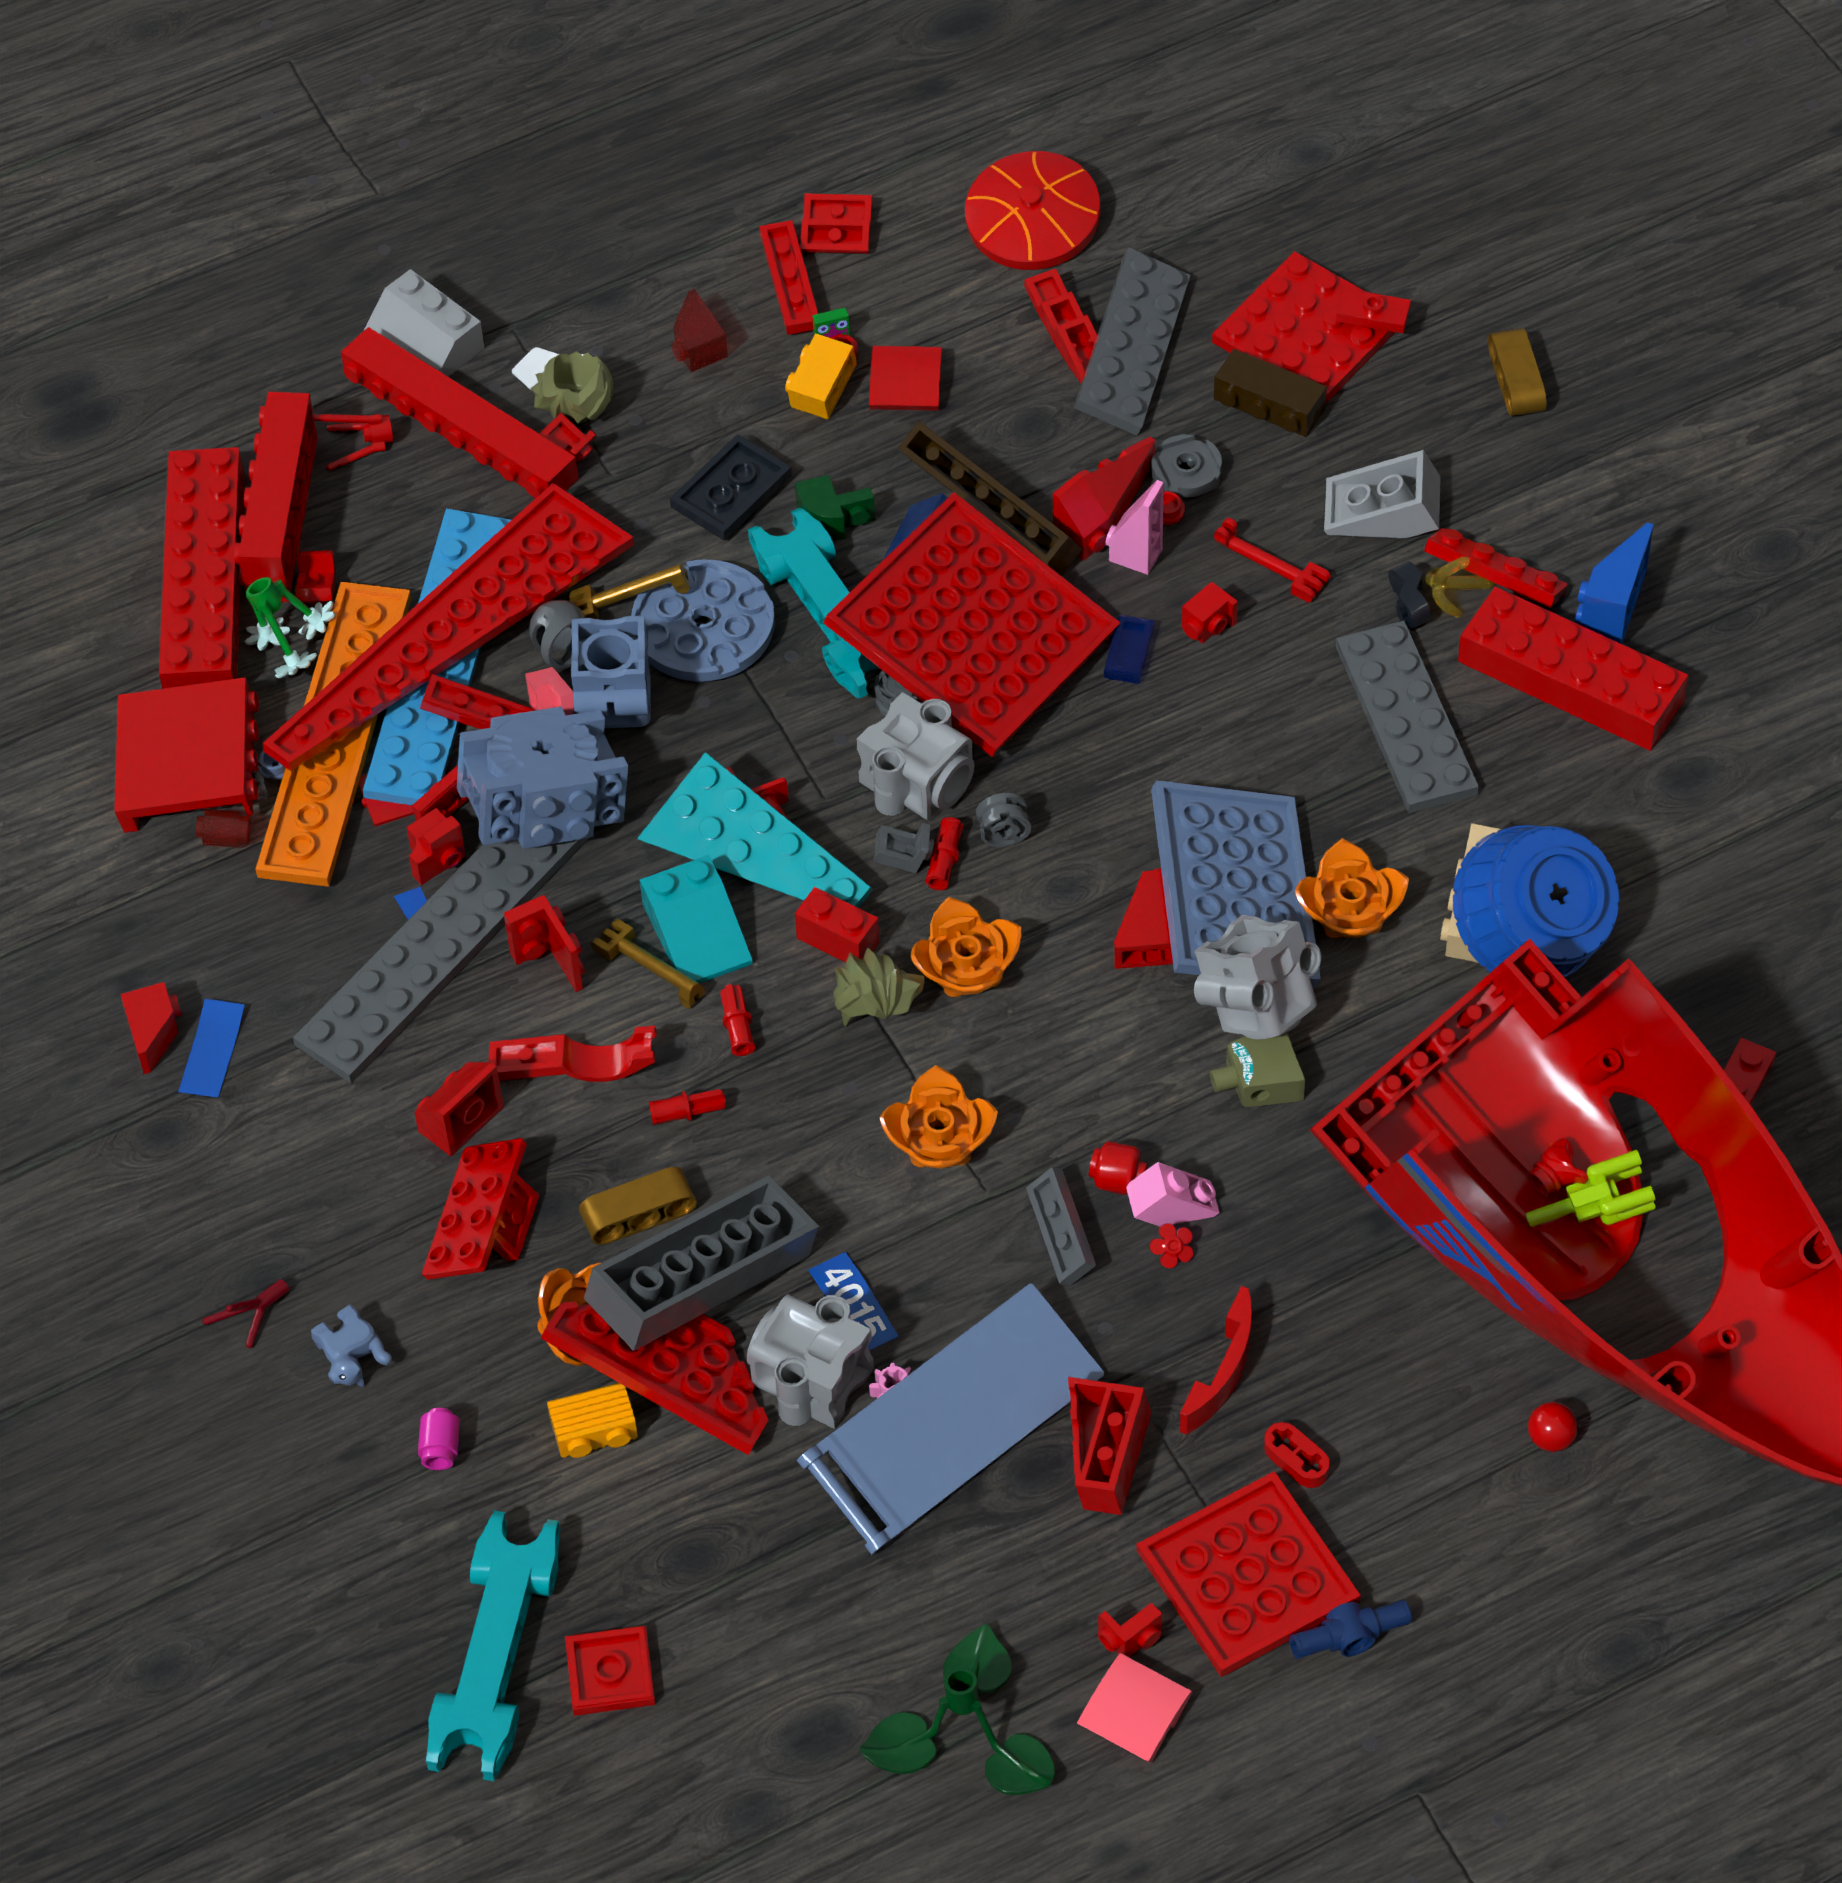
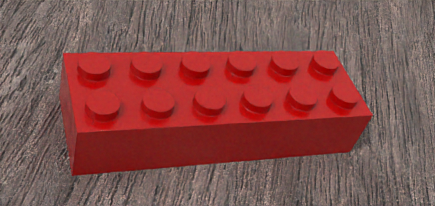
M268 392L266 406H260L259 424L262 428L261 433H256L254 438V451L257 455L256 460H251L249 465V478L252 483L251 487H246L244 492V506L247 510L246 515H241L239 519V534L242 536L241 543H235L234 562L235 564H240L239 585L245 586L246 591L254 581L263 577H269L273 583L281 580L286 589L292 593L318 444L316 423L311 420V415L314 413L310 393ZM282 596L281 602H289Z
M1496 586L1460 635L1459 663L1649 751L1653 749L1685 701L1688 674Z

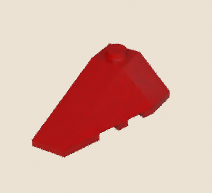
M1151 436L1124 449L1117 460L1112 462L1106 458L1099 462V469L1091 473L1086 469L1077 473L1053 493V524L1083 549L1078 555L1083 561L1094 552H1100L1106 546V537L1111 526L1118 525L1149 474L1152 457L1155 455V439Z

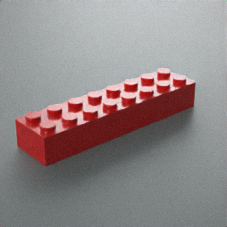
M239 447L169 451L159 677L162 689L238 678L241 586L239 585L240 564H235L234 546L235 543H241L242 536L239 534V519L243 515L244 470Z

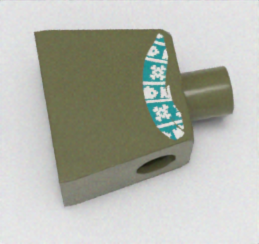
M1287 1032L1267 1039H1251L1244 1036L1230 1042L1227 1045V1066L1210 1070V1080L1214 1091L1220 1092L1235 1088L1241 1104L1245 1107L1304 1100L1305 1078Z

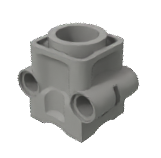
M902 692L890 704L887 715L878 723L868 726L856 739L857 751L861 758L859 782L874 791L875 806L880 813L894 816L900 814L907 807L924 819L932 821L942 810L950 808L960 799L973 776L975 764L972 759V740L952 728L951 708L949 704L941 699H930L921 704Z
M1241 915L1229 924L1227 930L1219 939L1207 941L1195 950L1201 972L1194 985L1195 998L1201 1005L1216 1007L1224 1032L1243 1034L1251 1039L1276 1037L1295 1028L1302 1018L1317 1006L1310 976H1313L1320 967L1321 952L1315 943L1305 942L1300 923L1297 921L1283 920L1272 923L1255 916Z
M786 1294L777 1307L771 1308L764 1315L750 1341L747 1351V1363L750 1365L752 1382L754 1386L777 1397L779 1416L786 1424L800 1426L813 1418L835 1429L845 1414L849 1395L865 1383L874 1369L873 1357L868 1348V1344L872 1340L871 1328L850 1318V1306L841 1296L827 1295L821 1298L816 1306H813L790 1294Z

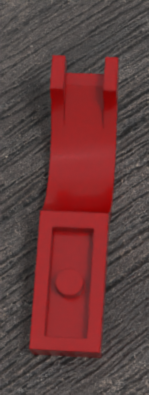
M655 1025L635 1027L633 1034L626 1041L609 1046L584 1045L571 1040L565 1034L490 1042L488 1062H492L497 1066L499 1081L566 1074L571 1078L588 1082H609L625 1078L655 1063L656 1056L654 1051H651L652 1039L657 1037V1029Z

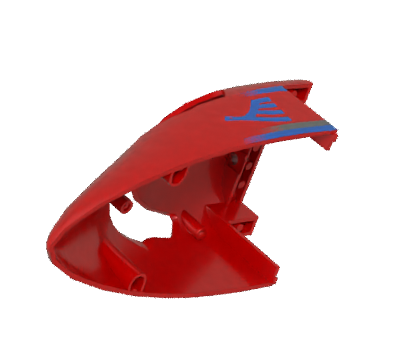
M1531 939L1527 940L1310 1129L1312 1134L1355 1183L1404 1232L1445 1267L1515 1321L1582 1365L1737 1448L1813 1481L1842 1487V1255L1830 1230L1789 1161L1751 1105L1685 1021L1629 958L1581 997ZM1614 1092L1640 1098L1651 1105L1676 1144L1686 1155L1701 1166L1713 1195L1723 1239L1724 1263L1721 1280L1709 1310L1688 1335L1670 1348L1650 1357L1629 1360L1575 1316L1560 1300H1575L1590 1294L1611 1280L1628 1262L1638 1244L1643 1214L1606 1225L1602 1222L1600 1216L1578 1223L1574 1213L1531 1228L1525 1215L1527 1212L1568 1198L1565 1187L1572 1184L1563 1185L1559 1192L1544 1197L1533 1187L1527 1176V1173L1533 1169V1165L1540 1161L1541 1154L1550 1148L1549 1145L1556 1140L1565 1138L1571 1143L1575 1167L1585 1173L1593 1164L1632 1151L1609 1102ZM1639 1175L1615 1183L1619 1196L1642 1188Z

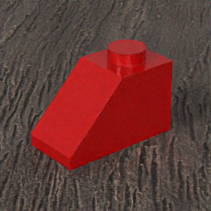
M164 982L120 994L143 1074L152 1072L179 1032L175 1017L182 1016L176 994L168 996Z

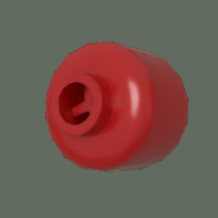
M1107 1141L1101 1148H1095L1090 1162L1089 1177L1094 1178L1095 1186L1100 1190L1128 1195L1127 1185L1148 1169V1163L1141 1162L1142 1154L1138 1147Z

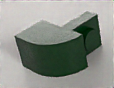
M829 475L795 483L797 508L804 509L813 518L818 520L828 532L831 540L845 539V527L862 525L875 520L874 496L870 487L836 495Z

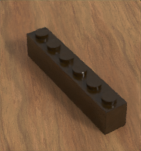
M920 421L917 422L897 449L949 491L959 495L1060 576L1064 574L1083 550L1067 534Z

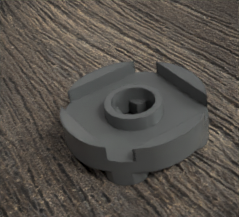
M1176 435L1164 440L1158 446L1157 453L1152 457V477L1154 481L1164 482L1165 492H1173L1181 500L1197 497L1215 490L1219 486L1222 472L1221 454L1218 448L1208 440H1206L1205 444L1195 440V435ZM1186 462L1189 466H1195L1192 469L1186 470L1181 468V463Z

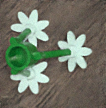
M263 577L254 581L246 591V597L252 604L258 623L257 626L246 628L247 632L252 636L247 638L245 643L247 645L257 644L260 651L267 647L269 641L273 645H280L285 653L283 658L286 665L276 668L275 672L277 674L275 676L276 678H283L288 674L295 675L298 668H308L310 662L316 659L317 654L309 655V652H305L298 656L295 650L292 651L284 636L290 632V628L281 627L284 622L283 617L275 619L273 615L282 606V596L304 614L303 619L307 623L302 626L298 633L301 635L306 634L307 640H311L317 631L320 633L326 631L324 622H329L335 617V613L330 612L333 608V602L329 601L324 607L321 602H317L315 608H309L288 591L281 580L273 583L269 577Z

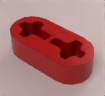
M1275 1423L1267 1429L1264 1437V1450L1271 1461L1304 1487L1316 1488L1326 1482L1329 1475L1330 1462L1328 1456L1321 1448L1289 1423ZM1277 1438L1280 1441L1286 1438L1289 1439V1448L1284 1444L1276 1447L1275 1439ZM1304 1462L1309 1466L1315 1463L1319 1464L1318 1472L1313 1469L1308 1472L1304 1471Z

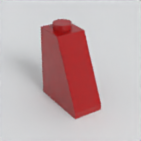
M1161 868L1142 872L1114 941L1115 969L1173 964Z

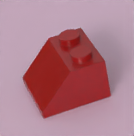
M467 1062L460 1070L449 1074L443 1085L432 1096L425 1097L414 1111L418 1132L452 1157L504 1108L497 1066L492 1062Z

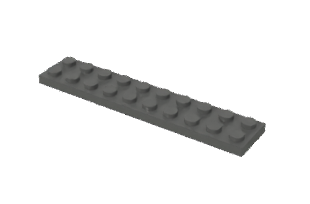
M589 838L522 849L519 840L482 845L293 1037L294 1045L352 1083L505 926L504 912L528 902Z

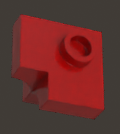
M435 808L407 826L410 848L413 850L409 855L412 875L421 886L446 869L455 867L461 859L466 857L461 825L452 815L446 818Z

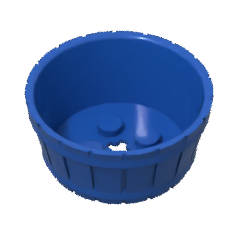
M1514 826L1485 836L1464 857L1460 865L1461 868L1458 869L1453 888L1455 892L1453 895L1454 918L1457 920L1456 925L1465 946H1468V951L1490 973L1527 940L1531 939L1565 978L1584 965L1591 955L1601 948L1611 934L1619 908L1618 884H1616L1614 871L1606 860L1605 855L1584 836L1562 827ZM1554 883H1557L1559 888L1565 887L1568 894L1563 897L1565 903L1560 905L1558 900L1552 901L1549 894L1554 891L1552 886Z

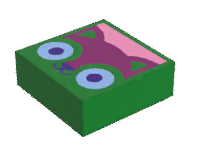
M846 308L812 315L814 335L816 333L828 338L838 334L850 336L849 315Z

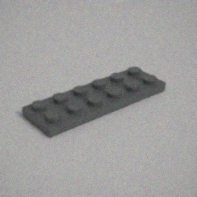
M1128 247L1123 256L1074 405L1075 409L1136 436L1138 435L1146 417L1190 274Z
M1405 621L1336 638V649L1408 813L1477 796L1479 786Z

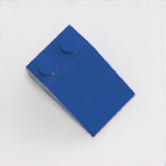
M1644 524L1593 568L1589 582L1582 581L1577 600L1582 603L1578 606L1575 623L1623 644L1648 569L1654 524Z

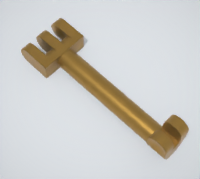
M678 564L597 594L589 584L569 593L570 602L578 606L586 618L599 620L598 608L668 583L672 584L677 593H687L690 590L689 581L687 580L688 572L683 565Z
M615 919L611 923V928L614 931L606 928L601 933L603 940L595 938L590 943L593 950L611 961L621 952L679 988V1000L687 1009H690L695 1004L694 997L700 999L705 994V989L701 984L631 942L636 938L634 929L620 919Z

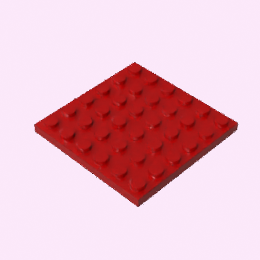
M955 492L826 615L823 622L923 703L930 699H941L949 704L952 726L970 738L972 742L991 757L1117 631L1120 625L1118 620Z

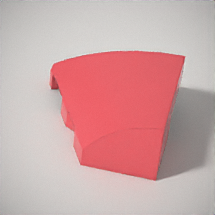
M553 667L525 674L529 702L532 709L536 711L561 706L566 716L574 714L573 691Z

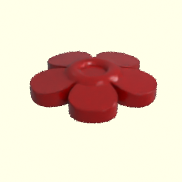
M1170 1223L1161 1225L1158 1232L1162 1239L1155 1238L1150 1242V1251L1155 1255L1162 1254L1160 1258L1161 1265L1165 1268H1173L1177 1264V1258L1182 1262L1190 1261L1193 1256V1250L1189 1246H1184V1244H1188L1192 1240L1190 1230L1181 1227L1176 1231L1174 1225Z

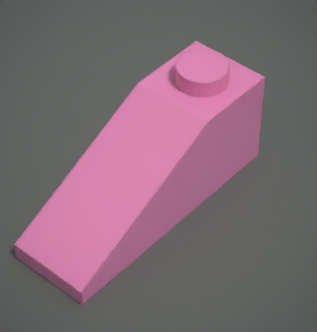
M1156 480L1123 514L1118 525L1111 526L1106 537V545L1109 546L1110 562L1147 575L1149 574L1163 550L1164 482Z

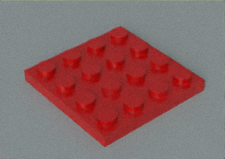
M1294 251L1212 333V343L1229 353L1236 349L1327 386V403L1395 332L1336 322V312L1343 288L1358 291L1364 290Z
M1275 1471L1137 1543L1136 1546L1137 1553L1220 1677L1288 1642L1291 1634L1309 1630L1320 1625L1323 1620H1326L1327 1614L1335 1607L1348 1602L1359 1604L1361 1599L1360 1593Z

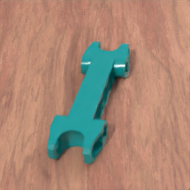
M797 508L791 511L793 516L792 524L795 530L788 535L773 536L758 526L747 529L750 545L756 556L760 572L766 581L773 585L786 579L831 642L822 647V654L829 671L836 681L858 699L867 696V682L864 675L870 670L879 669V667L823 623L826 615L850 593L828 563V561L836 558V551L831 537L823 525L804 509Z
M495 1510L483 1533L477 1540L472 1558L470 1582L471 1584L485 1586L457 1693L453 1695L438 1692L435 1695L428 1719L429 1737L426 1757L428 1770L440 1772L453 1749L460 1745H475L483 1751L481 1759L483 1780L494 1782L512 1750L519 1722V1706L503 1702L532 1594L550 1597L553 1593L559 1572L558 1553L561 1533L559 1521L548 1519L535 1541L528 1545L512 1544L506 1540V1512Z

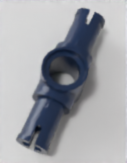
M1404 1599L1375 1609L1370 1607L1360 1608L1356 1602L1344 1603L1332 1609L1325 1617L1326 1620L1322 1621L1321 1626L1291 1634L1289 1644L1296 1659L1328 1649L1331 1652L1340 1650L1341 1654L1345 1657L1355 1656L1372 1647L1375 1639L1379 1637V1633L1410 1624L1412 1619L1411 1612Z

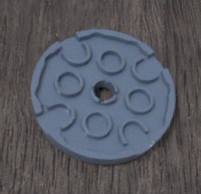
M718 560L687 561L685 568L688 572L687 580L690 585V590L687 593H677L672 584L668 583L637 595L631 616L645 617V625H647L649 664L660 672L674 678L704 682L735 675L755 663L766 651L773 637L775 626L774 606L764 590L763 583L746 569L732 563ZM702 616H707L713 620L706 624H700L699 627L694 622L695 619Z

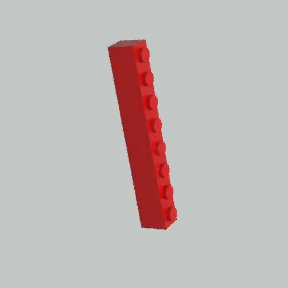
M370 327L365 329L341 351L343 372L351 382L361 384L369 389L376 398L388 401L403 415H410L418 420L428 431L437 432L455 448H462L467 451L480 464H487L497 470L507 481L516 482L534 498H537L552 483L566 491L579 479L576 457Z

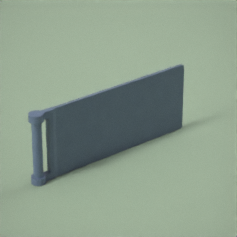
M1028 1284L818 1444L808 1449L797 1459V1462L804 1470L807 1468L810 1470L867 1542L864 1546L873 1555L1070 1403L1068 1377L1098 1381L1104 1376V1371L1033 1284ZM828 1452L886 1524L887 1528L881 1532L875 1528L821 1460L824 1454Z

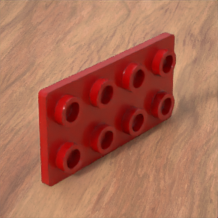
M522 1138L469 1146L464 1149L422 1271V1275L427 1280L483 1272L492 1249L506 1261L519 1259L539 1198V1194L517 1174L527 1143Z

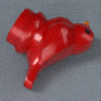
M1565 1138L1549 1145L1550 1148L1541 1154L1540 1161L1536 1162L1533 1165V1169L1527 1173L1533 1187L1544 1197L1559 1192L1563 1185H1569L1574 1182L1585 1184L1588 1181L1587 1173L1575 1167L1572 1145Z

